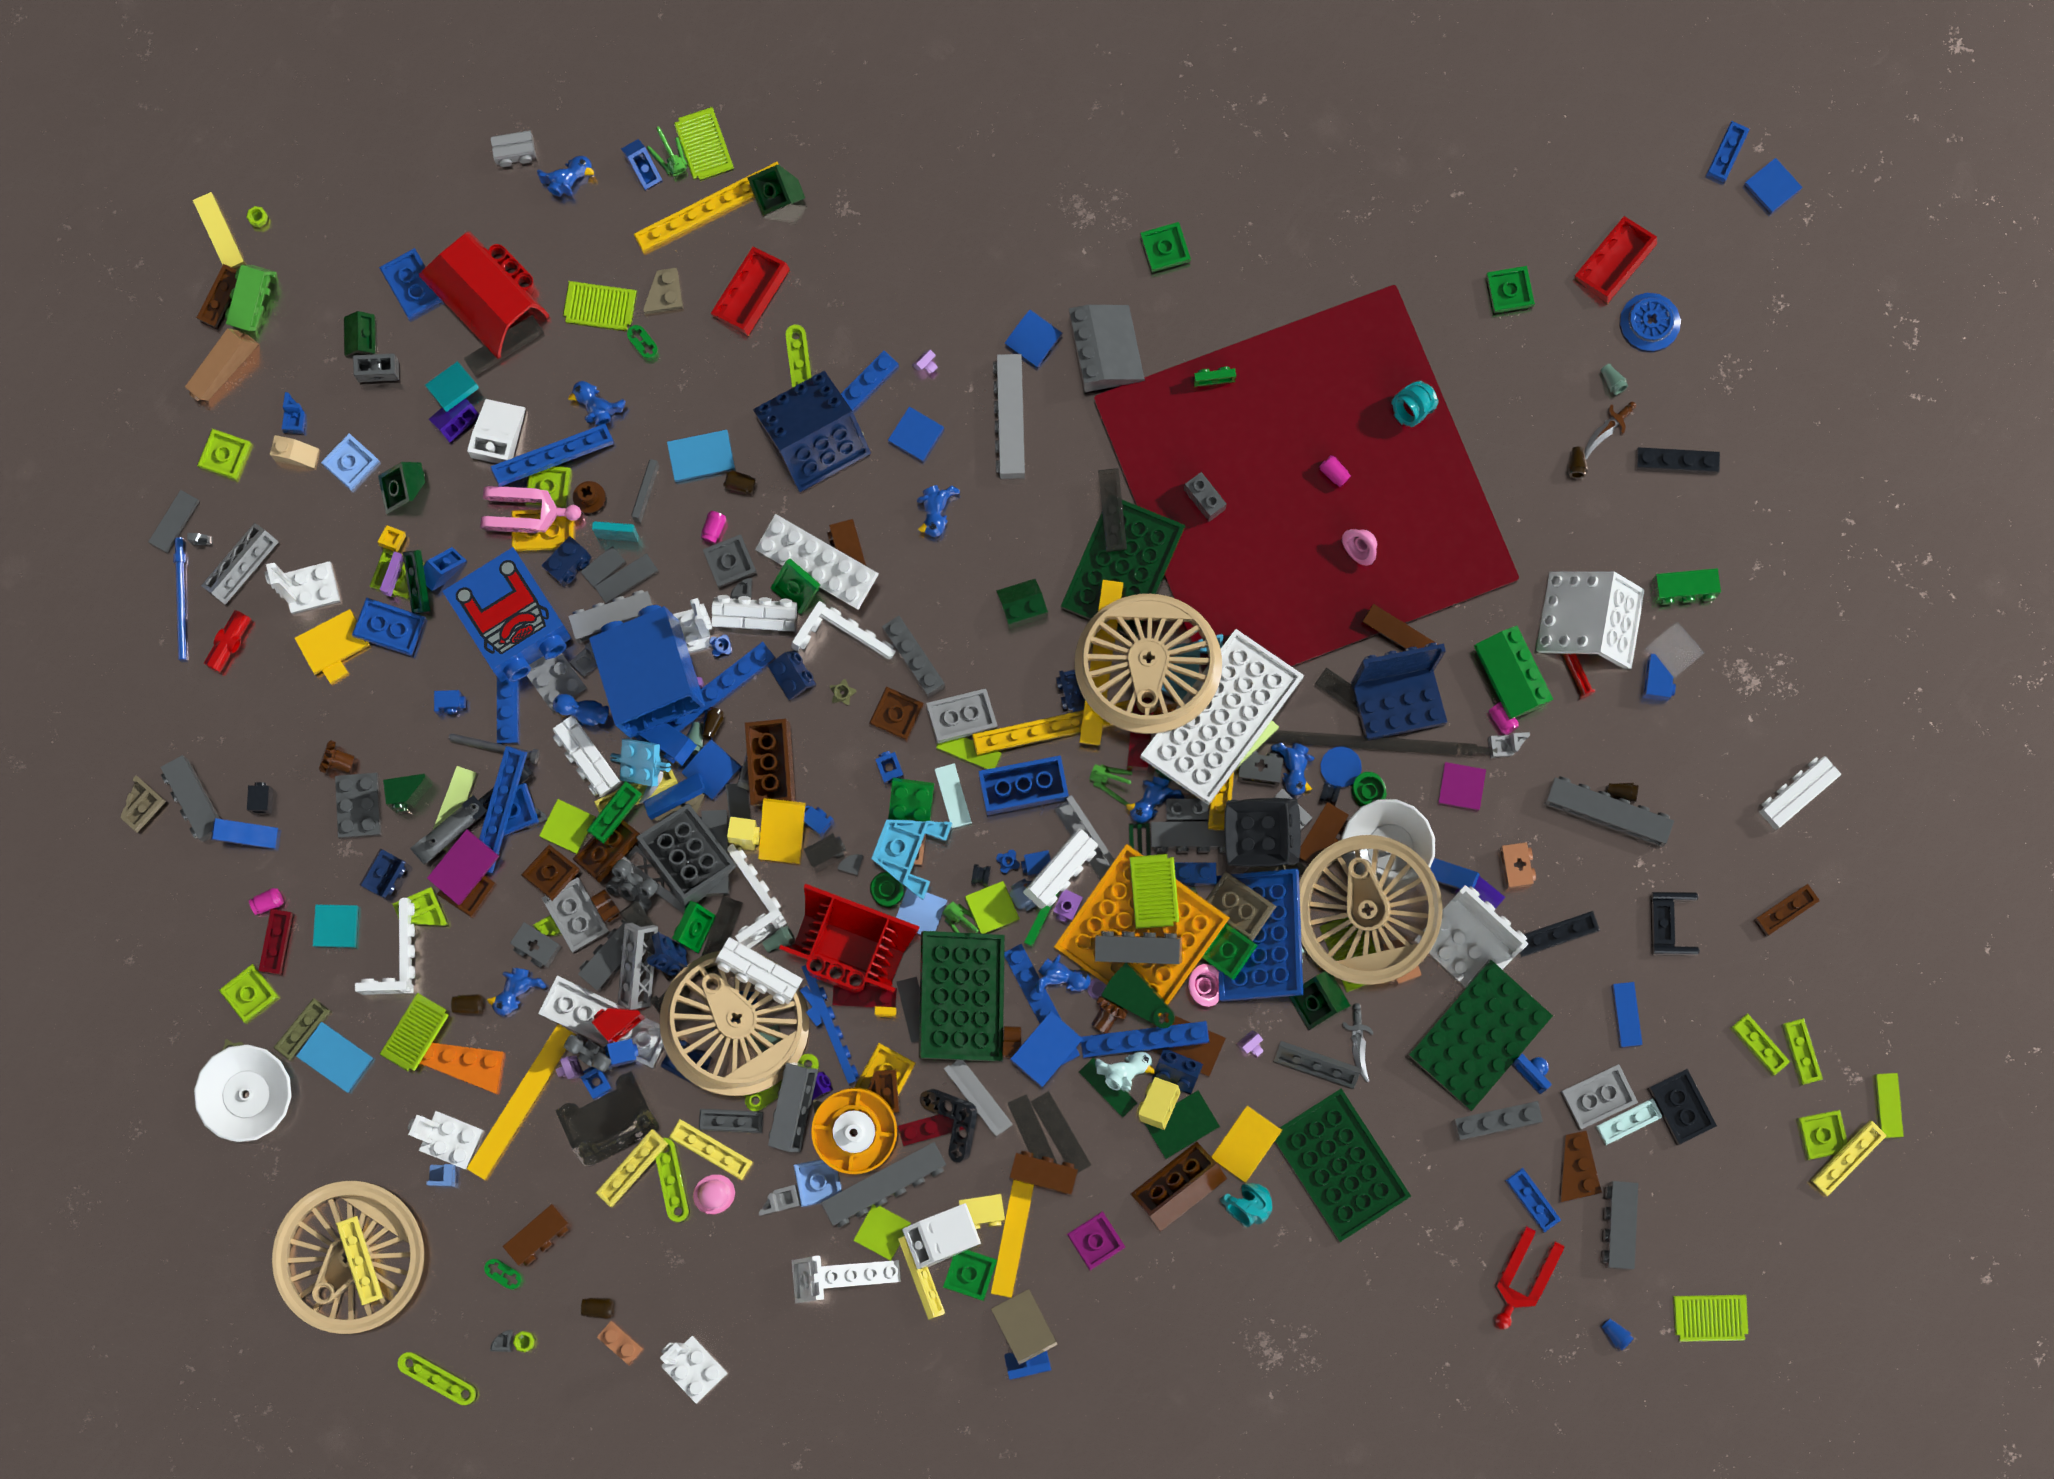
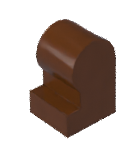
M605 889L591 897L592 902L606 924L622 915Z
M1004 1026L1003 1057L1011 1058L1021 1046V1027Z

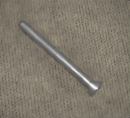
M450 734L448 738L451 742L504 753L506 745L457 734ZM516 748L528 752L526 759H530V763H537L540 753L538 749L528 751Z

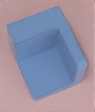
M430 1165L429 1181H426V1185L455 1187L456 1165Z

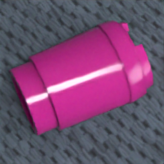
M1330 455L1319 466L1320 470L1339 487L1351 477L1348 470L1334 456Z
M715 511L708 512L700 538L709 543L716 544L726 523V516Z
M1501 702L1489 710L1491 718L1502 734L1508 735L1519 727V722L1516 718L1509 720Z
M271 888L249 900L250 907L255 915L278 908L284 903L278 888Z

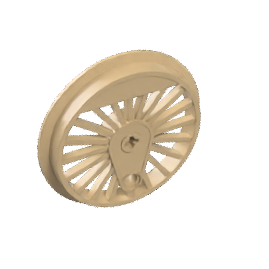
M1159 594L1131 595L1105 606L1085 626L1075 652L1076 680L1088 705L1108 723L1134 733L1157 734L1168 732L1194 720L1212 701L1218 689L1222 673L1220 645L1209 623L1201 614L1186 603ZM1110 619L1117 620L1134 644L1105 623ZM1124 620H1134L1140 640L1136 638ZM1139 620L1148 621L1147 638L1144 637ZM1152 621H1160L1153 639L1151 638ZM1165 622H1175L1161 641H1159ZM1183 622H1190L1194 626L1164 645ZM1100 629H1103L1127 648L1101 640L1095 636ZM1199 632L1203 639L1202 642L1170 650ZM1091 644H1095L1125 655L1089 654ZM1205 647L1208 653V658L1171 657ZM1146 659H1151V663H1147ZM1088 661L1125 662L1094 671H1089ZM1171 663L1209 665L1208 674L1206 676ZM1127 669L1098 688L1092 680L1094 677ZM1169 670L1203 681L1204 684L1198 692ZM1130 675L1128 681L1110 702L1101 694ZM1166 676L1194 697L1184 704L1166 679ZM1132 685L1134 692L1127 710L1124 711L1116 707L1115 704ZM1163 685L1180 707L1169 713L1162 695ZM1145 697H1149L1153 701L1149 704H1146L1142 701V699ZM1135 701L1139 711L1145 713V715L1131 713ZM1159 702L1163 714L1149 715V713L1155 711Z
M1360 835L1340 840L1319 853L1311 861L1300 879L1302 945L1310 957L1322 969L1341 980L1364 985L1393 981L1416 968L1426 958L1436 942L1443 914L1439 885L1427 863L1415 851L1399 841L1376 835ZM1373 849L1372 865L1368 860L1361 857L1360 850ZM1379 850H1383L1392 854L1379 881L1376 875ZM1355 851L1356 858L1347 866L1342 856ZM1398 856L1407 862V865L1384 890L1383 886ZM1337 859L1348 876V886L1328 869ZM1359 863H1363L1365 871L1359 875L1356 872V866ZM1413 868L1420 878L1387 897V894L1403 876ZM1323 872L1347 892V897L1317 884ZM1423 883L1427 895L1390 903L1391 900ZM1316 888L1347 902V905L1311 902L1313 891ZM1428 900L1429 914L1391 910L1393 907ZM1368 905L1374 908V910L1371 911L1370 914L1365 913V909H1368ZM1310 907L1347 910V913L1311 920ZM1391 914L1428 918L1425 932L1392 918ZM1349 917V920L1322 936L1316 937L1312 925ZM1390 921L1423 937L1418 944L1412 945L1388 922ZM1353 924L1339 942L1327 953L1320 942ZM1385 926L1405 946L1395 948L1383 927ZM1359 928L1346 959L1336 961L1332 958L1356 929ZM1377 930H1379L1390 950H1381ZM1365 931L1363 955L1353 957L1361 936ZM1372 931L1376 953L1369 954L1370 933Z
M720 951L701 956L677 974L663 998L660 1010V1034L669 1059L686 1079L712 1093L726 1096H745L769 1089L783 1080L782 1073L786 1063H798L807 1043L809 1016L806 1012L808 1008L800 988L797 989L789 1004L784 1003L755 1011L772 1000L773 995L769 994L752 1006L753 1001L761 993L756 990L750 999L746 1000L752 983L747 982L743 995H740V981L736 978V974L733 988L728 984L725 972L719 968L720 976L715 973H707L706 969L718 966L715 961ZM699 973L703 976L700 987L691 981ZM713 982L716 984L717 989L710 990L706 984ZM687 985L704 999L705 1005L680 996L685 986ZM678 1001L708 1012L709 1015L674 1013L675 1006ZM793 1008L795 1019L757 1018L758 1016ZM732 1018H734V1019H739V1023H737V1022H733V1023H732V1022H731ZM674 1020L712 1021V1023L676 1032ZM758 1024L794 1025L795 1032L788 1036ZM715 1029L685 1049L682 1048L678 1039L683 1036ZM755 1030L781 1039V1041L773 1045ZM718 1035L719 1037L698 1063L695 1064L687 1054ZM751 1036L768 1049L762 1053ZM724 1040L725 1043L713 1074L702 1069L701 1066L719 1043ZM746 1040L757 1055L752 1060H750L745 1043ZM732 1043L731 1073L726 1077L717 1076L728 1045ZM737 1043H740L746 1064L737 1069Z
M341 1181L324 1185L300 1199L282 1221L276 1234L272 1252L275 1283L287 1306L309 1325L323 1331L339 1334L368 1331L381 1326L396 1316L415 1293L424 1265L422 1234L416 1219L408 1207L386 1189L360 1181ZM338 1197L347 1201V1219L353 1217V1206L361 1211L359 1219L361 1229H363L366 1216L373 1219L363 1234L365 1241L377 1223L384 1226L381 1231L366 1242L373 1266L407 1276L403 1286L400 1288L375 1271L377 1279L396 1291L397 1295L389 1303L383 1296L380 1302L384 1307L375 1313H372L369 1303L364 1305L367 1316L359 1319H354L355 1282L341 1238L337 1236L317 1209L318 1206L328 1201L335 1222H341L334 1198ZM313 1212L334 1239V1242H331L302 1221ZM299 1226L330 1246L329 1249L293 1239ZM388 1231H391L392 1233L398 1236L394 1239L370 1247V1245H372L375 1241L381 1238ZM401 1241H406L410 1245V1252L372 1253ZM291 1244L327 1254L324 1257L290 1258ZM410 1257L408 1271L373 1262V1259ZM324 1261L320 1267L293 1277L291 1276L290 1263ZM320 1272L317 1281L299 1294L294 1282ZM323 1288H328L330 1295L327 1299L323 1300L320 1292ZM348 1290V1320L335 1319L342 1294ZM311 1292L313 1299L316 1301L313 1308L303 1299ZM333 1303L329 1317L317 1312L322 1304L329 1305Z

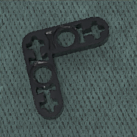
M936 1089L924 1091L920 1096V1103L925 1109L954 1119L948 1150L949 1157L954 1162L966 1160L970 1155L977 1118L976 1106L969 1101ZM946 1100L950 1101L952 1104L951 1111H948L945 1108ZM960 1127L965 1128L967 1132L965 1138L959 1133Z

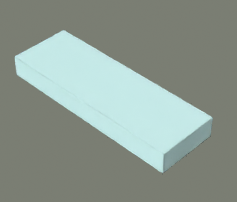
M955 763L936 768L935 773L948 818L952 822L951 828L955 829L972 824Z
M1652 1098L1595 1127L1606 1146L1662 1118V1115Z

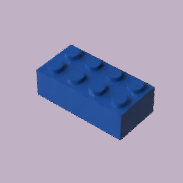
M1061 755L978 771L987 816L1066 801V798L1069 797Z

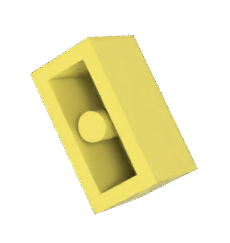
M730 817L727 834L729 846L733 843L736 848L740 847L741 849L755 851V846L760 844V827H757L756 820Z
M1155 1077L1153 1082L1148 1084L1146 1089L1147 1096L1144 1102L1141 1101L1137 1110L1141 1122L1165 1130L1181 1093L1179 1086Z
M1001 1194L959 1200V1205L966 1203L976 1229L980 1228V1224L988 1223L989 1227L999 1226L1001 1221H1005Z

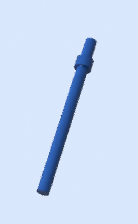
M175 538L173 563H175L178 660H187L184 587L186 554L183 551V538Z

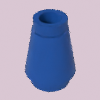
M1611 1318L1602 1326L1616 1348L1619 1347L1621 1350H1624L1634 1339L1631 1336V1332Z

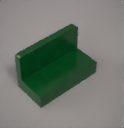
M356 311L344 317L345 356H351L355 353L375 354L374 314Z

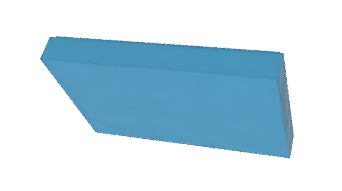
M727 430L667 442L675 482L735 470Z
M323 1022L319 1024L296 1056L347 1093L350 1092L374 1059Z

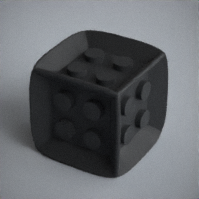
M1256 798L1240 801L1229 800L1226 802L1224 832L1225 853L1229 866H1279L1285 864L1294 865L1299 862L1301 828L1300 811L1296 798Z

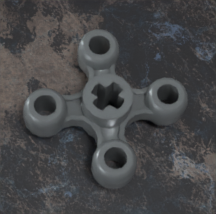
M621 859L612 867V873L615 877H612L606 884V890L613 896L620 894L628 901L633 900V910L640 915L645 914L652 905L649 898L658 890V884L651 878L644 880L640 875L630 873L632 869L630 863Z
M580 1034L576 1036L570 1035L566 1040L564 1048L573 1054L579 1053L577 1058L585 1064L601 1072L611 1071L614 1068H609L611 1059L605 1052L602 1053L605 1048L597 1042L587 1039Z

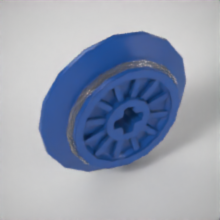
M1643 293L1636 295L1626 303L1621 312L1620 326L1623 336L1631 345L1641 350L1657 351L1664 349L1674 342L1680 331L1681 318L1678 309L1670 299L1660 294ZM1653 317L1655 319L1654 323L1649 324L1647 322L1648 319Z

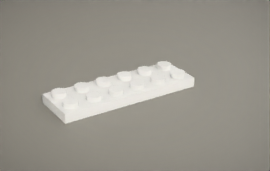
M777 514L774 515L755 549L782 566L788 559H792L821 584L820 588L858 610L879 574Z
M557 976L538 1014L606 1046L609 1042L592 1023L595 1020L594 1015L601 1009L627 1008ZM645 1018L619 1041L632 1039L633 1044H636L638 1048L636 1061L653 1068L664 1046L660 1034V1024Z

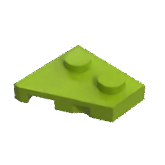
M432 887L407 897L411 900V903H414L415 913L411 916V924L448 925ZM398 901V902L393 903V907H394L395 912H396V914H397V916H398V919H399V901Z

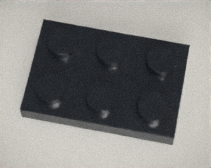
M1688 1069L1649 1087L1678 1145L1717 1127Z

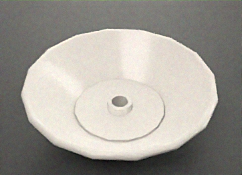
M1397 799L1376 800L1360 807L1347 821L1341 836V840L1360 835H1376L1391 838L1415 851L1429 867H1431L1435 857V836L1428 820L1414 806ZM1373 849L1360 850L1361 857L1368 860L1372 865ZM1379 850L1376 875L1379 881L1392 854L1383 850ZM1355 851L1342 856L1347 866L1356 858ZM1398 856L1383 886L1384 890L1407 865V862ZM1359 863L1356 866V872L1360 875L1365 871L1363 863ZM1411 868L1388 894L1397 892L1420 877Z
M248 1044L228 1047L212 1056L199 1072L194 1088L196 1111L204 1126L220 1138L234 1142L257 1140L273 1131L285 1117L291 1100L290 1077L282 1062L266 1049ZM245 1091L249 1092L248 1098L243 1097Z

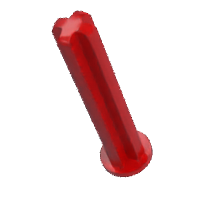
M1562 653L1581 693L1580 698H1585L1595 693L1596 691L1591 688L1576 654Z

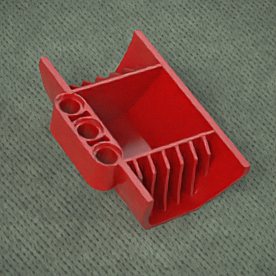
M470 231L463 234L442 251L419 274V277L497 359L501 357L502 344L508 327L530 307L536 308L546 319L549 318L546 310L531 296L534 292V282L529 272L504 246L494 244L487 250ZM496 254L502 255V257L499 259L493 258V256ZM509 268L516 269L513 273L507 272ZM523 282H527L530 284L527 287L520 286V284Z
M805 884V916L795 943L788 947L780 945L779 950L807 960L806 966L810 976L855 993L860 992L864 989L866 982L894 993L895 988L892 985V980L904 951L919 931L920 926ZM819 962L822 964V968L819 971H813L810 968L811 964ZM835 969L840 970L842 975L838 979H833L830 976L831 971ZM853 977H859L862 982L859 986H852L850 980Z

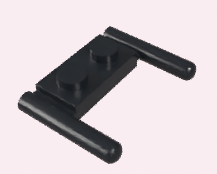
M1652 892L1654 955H1698L1700 953L1699 947L1675 946L1674 901H1697L1699 898L1698 893Z

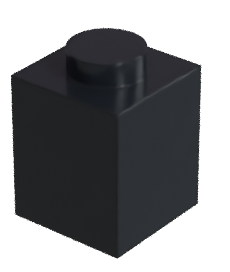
M255 782L254 785H248L247 811L251 814H272L273 789L264 782Z

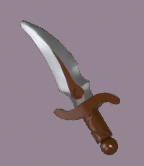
M1629 402L1618 414L1614 412V406L1610 405L1609 415L1611 418L1605 420L1604 425L1599 427L1590 438L1585 449V459L1589 457L1591 452L1603 440L1613 434L1614 429L1618 425L1621 428V434L1625 432L1626 426L1623 419L1633 411L1632 409L1636 408L1635 402Z

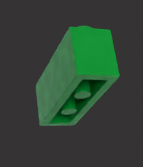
M1718 568L1656 574L1653 578L1656 603L1662 602V605L1674 604L1675 601L1682 600L1683 603H1691L1695 599L1703 598V601H1712L1721 593Z

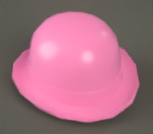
M1350 529L1344 532L1342 543L1351 558L1359 564L1371 565L1376 559L1377 541L1375 536L1363 529Z
M1199 965L1192 971L1189 977L1188 987L1190 994L1200 1005L1209 1007L1219 1001V971L1213 965Z
M715 1174L700 1180L693 1192L695 1206L706 1214H718L730 1207L735 1197L734 1184L729 1178Z

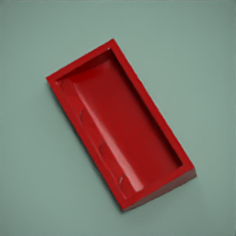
M1624 216L1575 274V278L1594 295L1608 304L1657 245V236Z
M752 247L713 308L711 315L748 336L789 272L790 268L787 263L758 248Z

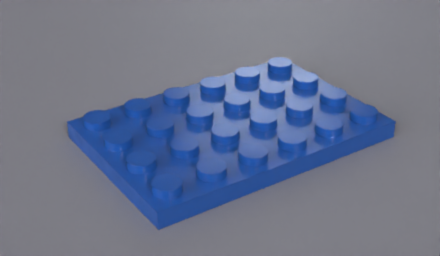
M1286 869L1230 874L1277 907L1253 940L1258 946L1237 977L1233 980L1218 970L1219 1000L1233 1001L1303 995L1299 870ZM1222 875L1216 876V884Z

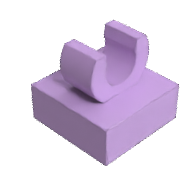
M926 350L912 366L917 371L924 368L929 374L933 373L938 368L931 361L936 355L931 350Z
M1253 1030L1237 1043L1239 1048L1247 1054L1251 1051L1258 1057L1263 1052V1049L1258 1045L1263 1039Z
M567 1056L561 1059L562 1067L555 1069L558 1077L567 1076V1079H575L584 1075L577 1056Z

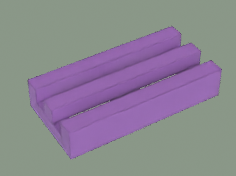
M393 553L380 587V591L390 597L404 564V558L400 553Z

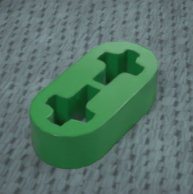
M639 325L631 326L627 331L630 343L644 360H654L658 356L656 343L643 327ZM633 332H641L642 341H639L636 337L633 338ZM646 344L648 348L653 347V353L644 354L646 351L643 345Z
M490 1259L484 1266V1271L488 1277L508 1289H517L523 1282L522 1275L501 1260ZM498 1263L497 1268L503 1271L500 1275L497 1272L491 1274L492 1269L489 1266ZM505 1274L509 1276L516 1274L517 1284L512 1283L509 1285V1280L504 1277Z

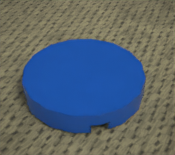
M1335 747L1328 750L1320 763V773L1324 781L1328 782L1331 786L1338 785L1341 788L1353 785L1356 777L1362 771L1361 760L1358 754L1347 747Z

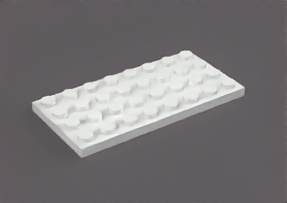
M1237 629L1234 630L1221 648V679L1216 694L1206 709L1194 720L1180 728L1157 733L1140 756L1141 759L1208 805H1210L1304 677L1303 674ZM1209 665L1202 673L1203 675L1207 676ZM1197 680L1192 688L1199 692L1204 682ZM1187 693L1182 701L1186 704L1194 696Z

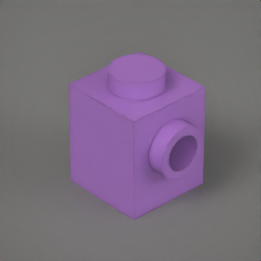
M1065 889L1054 908L1053 914L1056 915L1055 919L1066 924L1068 921L1072 922L1082 903L1083 897Z

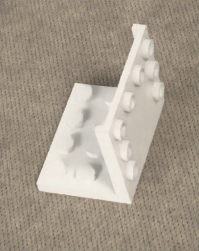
M1549 572L1536 651L1539 653L1598 654L1623 669H1632L1645 590L1616 572Z
M1466 885L1443 909L1440 931L1434 946L1428 954L1464 988L1488 960H1492L1503 970L1528 945L1526 942L1527 938L1519 930L1514 931L1510 927L1511 923L1504 916L1499 917L1494 912L1495 908L1488 901L1483 902L1478 897L1480 894L1473 887L1470 886L1468 888ZM1418 935L1414 941L1418 944L1423 936Z

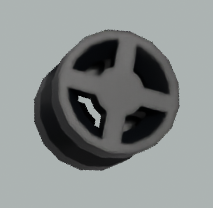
M1325 782L1319 802L1323 803L1326 801L1335 806L1341 786H1331L1328 782Z
M974 864L971 884L976 885L979 883L984 887H988L991 866L980 867L979 864Z

